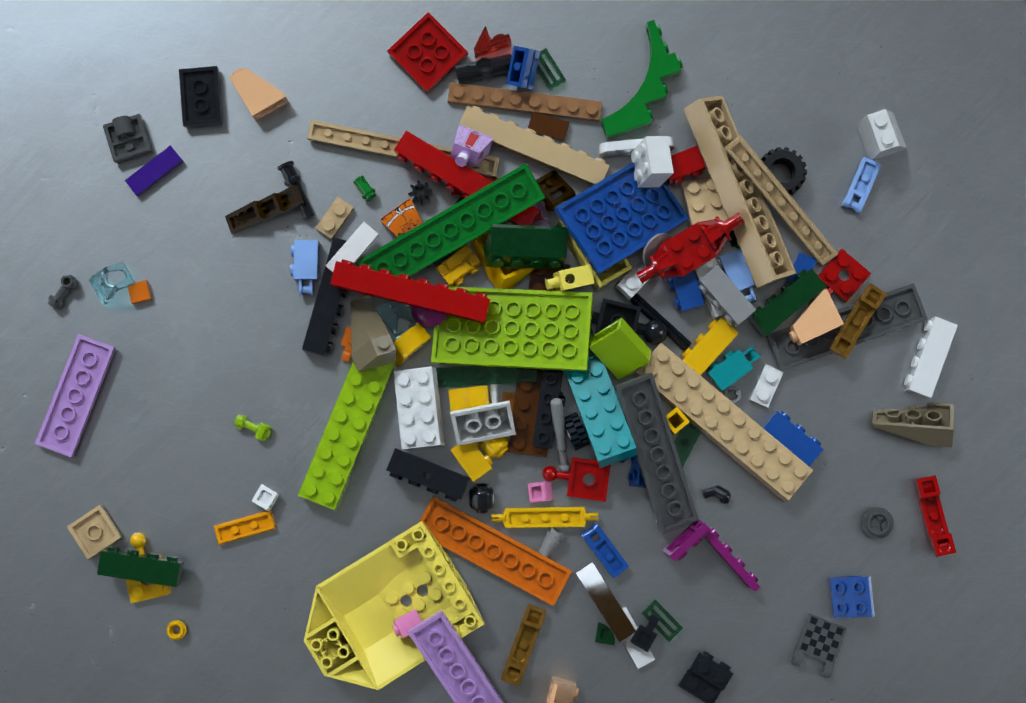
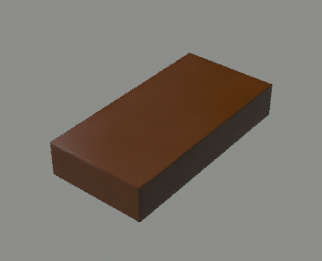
M532 112L528 128L534 130L536 134L564 141L569 121Z

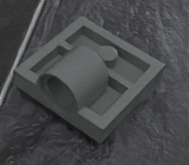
M140 114L130 117H116L111 123L103 125L115 163L152 152Z

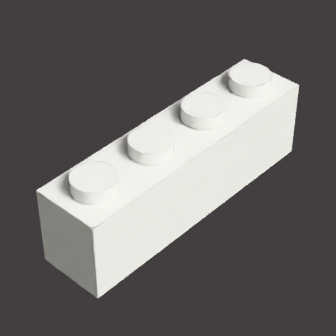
M939 317L927 320L924 326V331H926L924 338L920 339L917 346L919 352L911 362V374H908L904 381L906 386L904 391L925 399L932 398L956 332L957 324Z

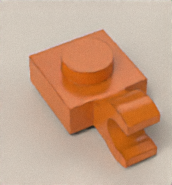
M346 326L340 344L345 347L341 359L350 363L352 358L351 328Z

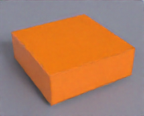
M147 280L127 285L132 304L152 300Z

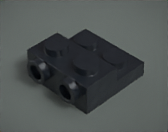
M697 651L677 685L705 703H715L734 673L730 671L731 667L721 661L718 664L713 661L714 656L708 652L703 651V653Z

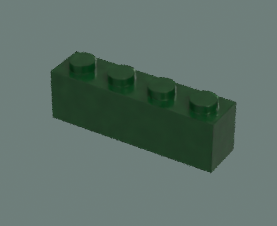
M812 268L807 272L803 269L795 276L797 278L796 281L792 284L790 281L780 288L782 292L776 296L774 293L766 300L768 304L763 308L758 306L756 311L752 313L753 316L748 320L763 337L770 334L827 287Z
M108 546L107 549L101 550L97 575L178 587L181 583L184 561H179V557L167 556V558H161L157 553L142 555L139 554L140 551L131 549L123 552L120 551L119 547Z

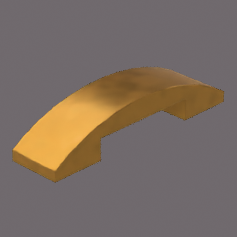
M869 283L848 314L829 349L847 359L856 345L860 334L887 293Z
M528 604L500 680L518 687L520 686L547 611Z

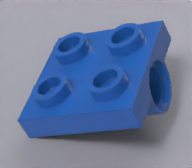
M871 576L830 578L834 618L875 616Z

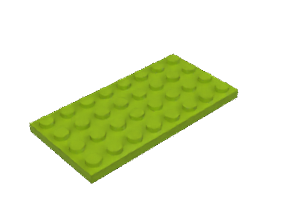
M473 287L448 288L452 290L463 288L473 295L476 292L486 294L487 298L490 299V305L485 324L447 315L441 324L434 326L431 354L432 364L588 372L593 292Z

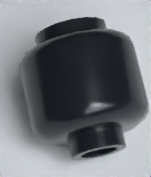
M478 483L469 490V506L476 510L477 513H487L489 509L494 507L495 493L494 489L489 487V484Z

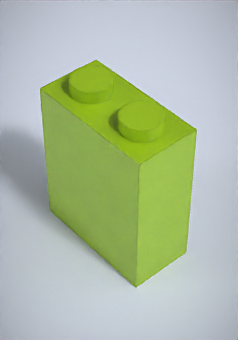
M623 318L591 336L589 348L618 380L624 376H630L634 370L639 367H645L650 362L651 349Z

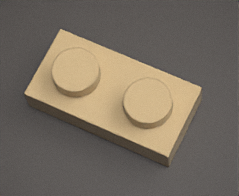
M337 197L316 226V229L333 240V237H335L354 208Z

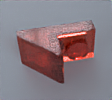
M485 26L474 47L475 58L511 47L509 34H498L490 40Z

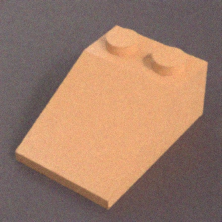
M552 676L546 703H572L573 699H577L579 688H576V682Z

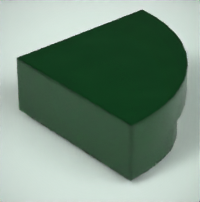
M598 622L595 642L615 645L614 635L610 628Z

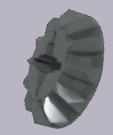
M880 507L869 509L864 514L861 522L863 531L874 539L887 537L894 527L892 515L886 509ZM875 518L877 520L884 519V521L880 523L881 530L877 526L871 527L872 524L875 522Z

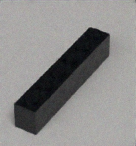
M333 237L326 264L345 244L346 240ZM326 265L302 350L323 357H327L328 353L331 354L334 343L331 340L333 335L337 334L339 327L337 319L338 316H342L344 310L342 301L344 297L347 298L349 292L348 290L330 285L333 272Z

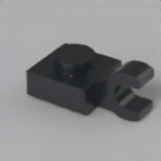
M651 614L646 626L639 624L630 642L648 652L657 637V633L653 632L659 622V618Z

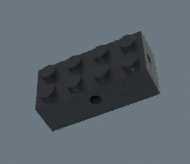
M397 448L394 449L386 469L390 472L389 476L399 480H402L403 477L409 479V484L420 487L422 484L427 486L426 491L436 495L442 492L446 494V499L457 502V499L462 500L470 477ZM429 472L431 477L427 480L425 475Z

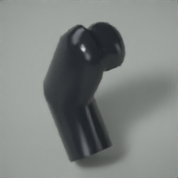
M719 485L702 489L704 499L716 496L723 504H728L731 501V493Z

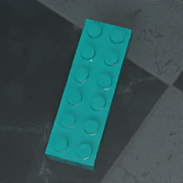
M589 348L588 372L563 371L598 465L602 468L636 456L637 448L606 367Z

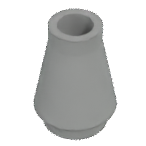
M552 527L551 530L547 531L539 553L548 558L564 542L565 535Z

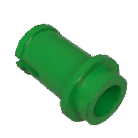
M363 175L354 180L353 183L361 192L363 199L369 201L376 196V190L371 188Z

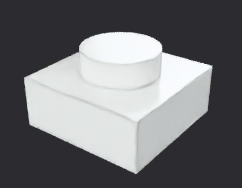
M261 484L252 502L270 512L279 494Z

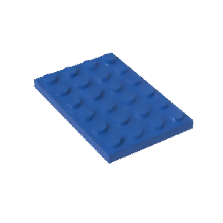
M634 163L624 167L554 209L597 275L645 247L647 242L656 234L668 233L689 219L665 182L660 187L638 188L637 181L634 179Z

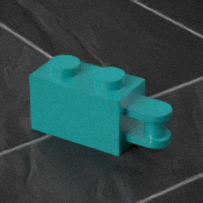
M754 345L743 353L740 349L736 352L732 349L723 356L725 358L724 361L720 364L716 361L708 367L710 371L706 375L719 392L725 390L753 369L751 363L761 357V354L755 351ZM748 353V355L751 357L750 361L746 359V357L744 356L745 354Z

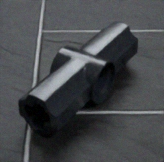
M506 54L493 58L484 57L475 62L455 66L458 82L489 79L491 76L509 72L512 55ZM487 65L490 67V70L483 72L480 70V67Z

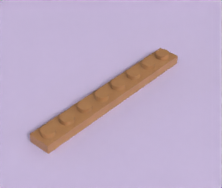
M450 82L448 103L525 113L535 112L548 116L600 122L602 101Z

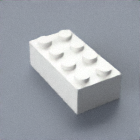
M429 366L393 371L402 450L445 445L437 368Z

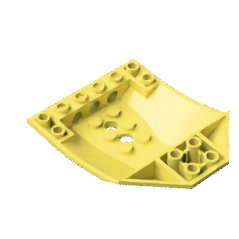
M421 521L316 586L304 643L324 676L379 690L425 661V658L410 636L404 639L401 636H396L392 628L395 625L393 622L395 619L416 609L421 620L424 621L440 610H443L461 638L485 623L467 585L449 555L426 524ZM420 585H425L428 588L427 595L423 596L418 592ZM403 595L411 597L412 603L410 606H404L401 603Z

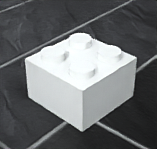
M646 136L632 151L631 160L635 166L634 179L637 181L638 188L660 187L674 173L668 136Z

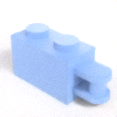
M294 240V245H291V257H294V264H291L290 274L295 281H299V295L310 294V296H313L314 282H319L320 242L318 240ZM303 281H309V286H303Z
M741 248L720 256L718 259L722 264L723 272L741 292L747 289L749 294L745 295L749 302H756V296L752 289L756 284L752 279V274L745 262Z

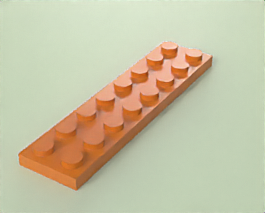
M434 496L419 521H423L441 546L552 606L555 605L572 570Z

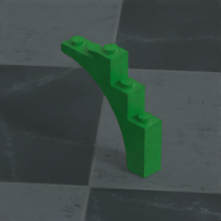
M654 20L647 22L645 27L649 40L650 61L643 84L625 106L601 119L600 124L607 141L650 126L653 114L651 109H647V107L665 101L668 89L662 81L679 76L681 68H683L680 57H676L675 52L667 55L669 53L666 42H662L661 28L659 24L656 25Z

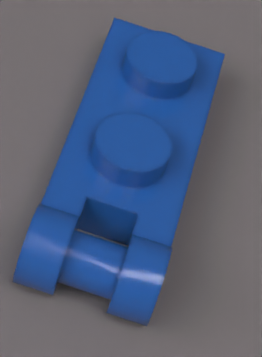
M595 522L589 530H584L580 534L614 579L629 566L597 522ZM598 534L600 539L594 542L591 537Z

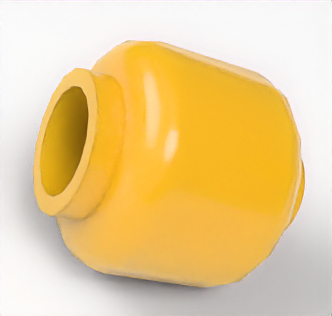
M505 437L484 440L480 444V448L491 459H500L509 449V441Z

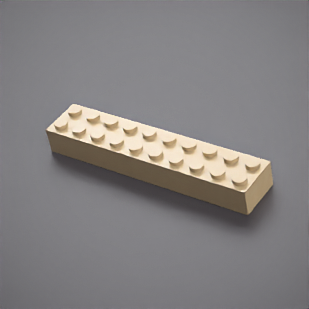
M723 95L700 98L683 108L686 119L693 131V136L699 145L700 153L715 184V189L722 201L723 209L726 211L728 218L739 212L745 222L733 230L757 288L779 282L796 274L765 196L725 149L739 134Z
M662 343L651 353L650 362L645 367H640L633 375L639 377L649 372L653 373L660 398L673 409L678 407L690 421V424L783 502L790 500L813 471V469Z

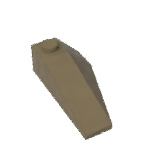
M370 296L351 300V355L358 373L396 362V348Z
M927 403L926 407L917 408L916 405L909 406V409L905 410L891 408L873 411L872 427L930 446L952 447L954 404Z

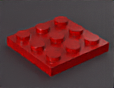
M429 12L387 50V53L426 93L468 55V51Z

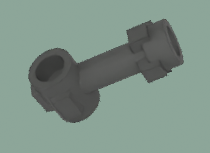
M73 275L61 278L62 286L55 296L50 295L48 298L49 301L47 303L55 309L62 307L64 304L61 301L69 289L76 288L77 286L76 278Z

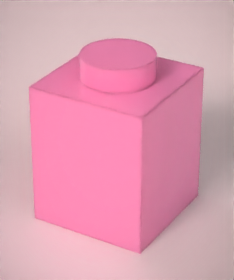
M414 609L393 621L395 625L392 628L397 637L401 636L404 639L409 636L408 630L421 623L422 620L417 610Z

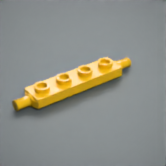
M584 507L505 508L503 514H491V518L499 517V519H491V521L503 522L505 528L584 527L586 521H598V517H590L598 516V512L586 513Z

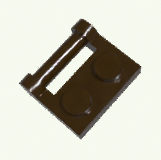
M555 170L536 179L546 197L542 201L549 212L554 211L557 206L576 196L575 191ZM560 190L563 192L562 195L555 199L551 197V195Z

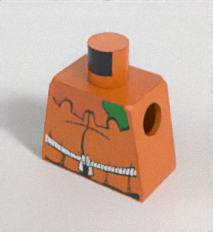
M410 198L380 219L381 223L396 238L422 224L421 218Z

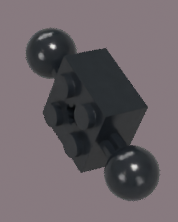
M603 298L600 312L592 311L591 323L596 324L594 335L611 325L612 321L621 318L624 319L636 334L643 335L646 342L652 345L664 342L668 331L666 325L659 320H651L646 324L639 323L642 307Z

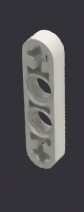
M668 136L671 151L674 149L673 137ZM643 139L602 143L599 145V154L604 158L631 155L632 151Z

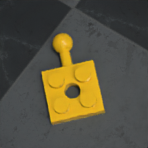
M134 533L130 537V544L140 551L139 554L145 555L143 546L146 543V538L142 533ZM125 579L131 603L171 594L170 586L152 583L144 584L140 581Z

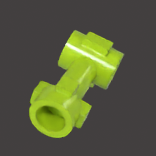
M239 414L234 421V426H237V429L242 430L244 427L256 433L254 437L259 440L265 441L270 436L271 426L266 423L260 422V425L247 421V416Z

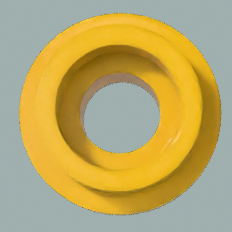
M174 620L168 624L166 632L169 638L180 640L186 635L187 627L184 622ZM175 626H178L180 628V632L178 634L174 632Z

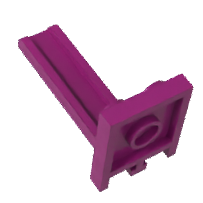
M694 521L662 550L673 561L677 559L679 561L687 555L686 551L691 546L695 547L702 541L701 537L703 536L748 588H751L753 591H757L760 588L756 583L758 578L751 571L747 573L744 569L746 566L739 557L734 558L731 554L733 550L725 542L722 544L718 540L720 535L702 521Z

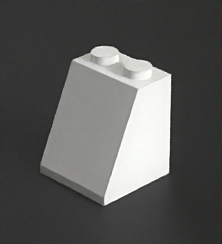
M887 109L867 115L857 126L868 158L871 160H877L907 149L894 113Z

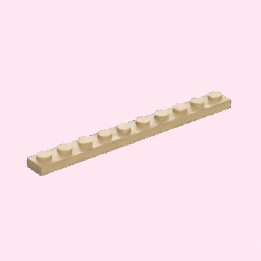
M311 120L307 139L311 141L394 158L397 157L394 149L401 139L399 137ZM430 144L451 156L452 148ZM487 155L476 167L467 164L465 166L483 176L496 178L500 158Z

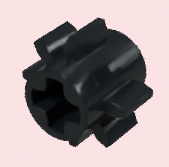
M418 180L417 185H410L412 192H409L408 195L410 197L414 196L413 203L419 201L423 205V201H430L428 194L433 192L432 189L427 190V182L423 185ZM423 189L424 195L420 194L419 196H417L416 191H422Z

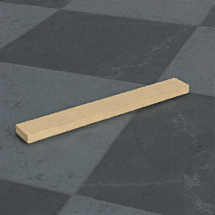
M741 135L725 147L731 157L822 266L838 255V252Z

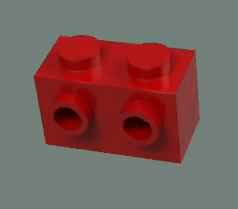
M698 146L671 155L674 173L666 181L668 185L672 183L678 185L683 183L687 177L696 178L703 174L702 172L705 170L706 165Z

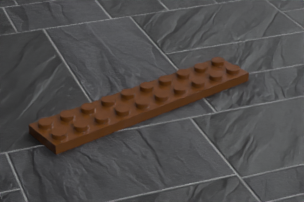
M563 264L562 269L556 270L534 269L530 272L528 290L556 291V288L547 290L545 278L553 277L555 272L570 269V265ZM518 368L512 415L516 435H510L508 453L547 458L548 448L534 447L532 445L543 369Z

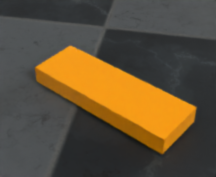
M272 510L213 526L218 545L276 529Z

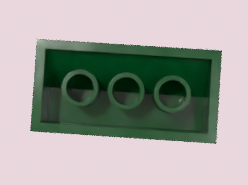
M491 224L483 247L485 264L487 267L562 269L567 255L568 230L566 227Z

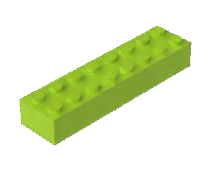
M354 361L352 362L298 496L332 510L338 509L393 371L396 368L395 363H389L358 373Z

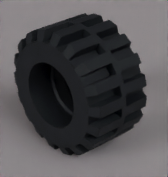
M777 147L775 150L772 149L765 154L761 160L769 170L774 164H782L789 169L791 173L790 181L781 184L790 195H794L806 180V163L801 161L803 158L801 155H796L797 151L793 150L791 152L787 147L784 149Z

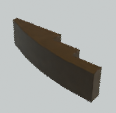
M293 185L279 193H273L260 201H253L226 215L225 218L231 234H235L304 204L298 185Z
M593 562L576 572L618 641L621 642L634 634L636 630Z

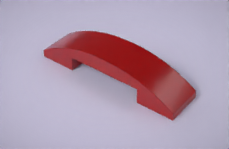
M936 475L916 479L920 509L935 556L939 557L956 553L952 534H949L939 497L941 493Z

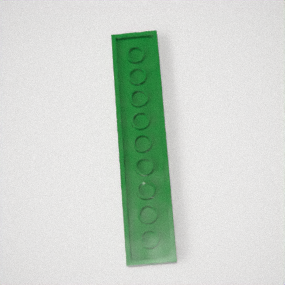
M525 163L357 262L359 266L361 264L369 265L375 271L385 269L391 271V275L399 276L400 273L412 276L489 231L491 224H502L546 199L528 165Z

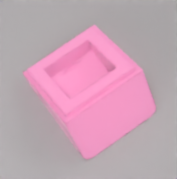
M544 481L527 484L530 503L554 499L551 482Z

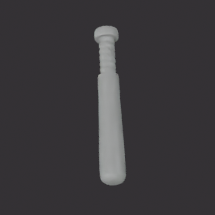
M554 398L551 400L550 405L556 444L560 456L559 470L567 472L571 466L567 461L563 402L559 398Z

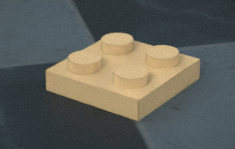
M102 504L67 526L87 560L122 538L121 533Z

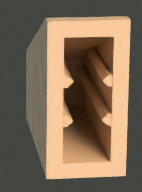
M247 68L237 69L229 77L255 121L288 102L283 92Z
M827 289L821 291L789 328L791 331L789 332L790 338L798 346L844 324Z

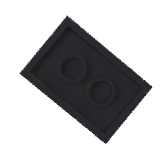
M218 67L179 69L183 126L195 127L223 124Z

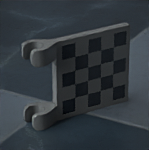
M809 613L791 664L800 666L804 654L825 662L821 676L830 678L847 628Z

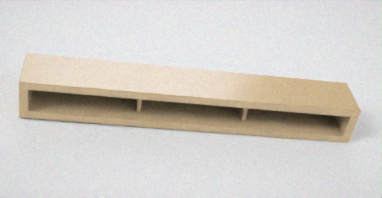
M477 106L466 107L459 124L493 137V146L550 170H555L557 173L591 187L605 179L610 165L604 159L591 158L587 152L582 150L574 151L568 144H558L553 142L554 139L549 136L543 135L541 137L536 135V132L532 129L526 128L524 130L519 128L517 123L509 120L508 122L500 120L501 117L493 113L488 115Z

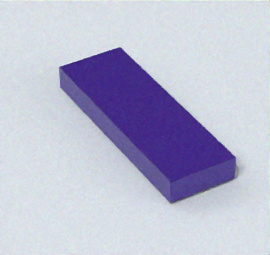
M170 145L127 178L125 182L136 196H140L181 164L183 160Z

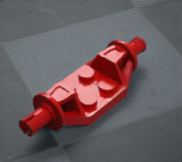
M739 212L725 221L720 220L717 216L713 220L697 222L663 242L653 256H649L652 261L651 265L636 274L642 284L655 275H660L663 280L667 277H684L718 257L727 241L732 240L729 235L730 231L745 222ZM724 234L725 236L715 244L714 242ZM672 266L675 267V268H673V269H671V270L662 272L663 270H665V269H667V268H670V267H672Z

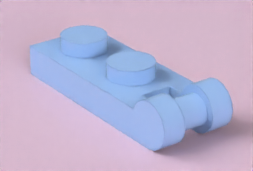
M867 157L862 158L843 200L842 207L852 208L854 212L860 214L882 165L881 163ZM853 195L859 197L858 203L852 200Z

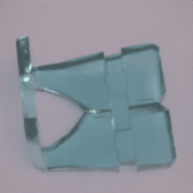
M124 262L106 266L89 279L94 291H97L96 294L102 305H107L118 290L135 284ZM122 271L126 275V279L116 285H111L108 283V273Z
M389 301V303L385 302L376 308L380 317L383 318V322L395 337L417 324L408 305ZM398 318L410 321L407 327L399 331L397 330Z

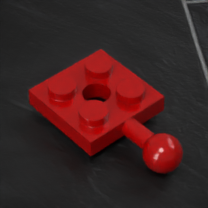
M841 248L838 251V255L831 259L818 276L827 286L830 296L834 293L846 303L871 273ZM840 271H845L848 274L846 281L839 278Z
M572 457L570 473L557 471L555 467L547 466L543 469L542 476L549 482L554 481L556 478L569 480L567 496L606 502L611 465L600 468L596 460ZM592 474L594 476V483L586 485L583 482L584 475Z

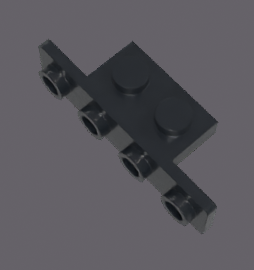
M543 369L532 444L534 447L549 449L553 447L555 431L550 402L554 398H559L562 400L564 408L566 397L560 391L563 375L561 370Z

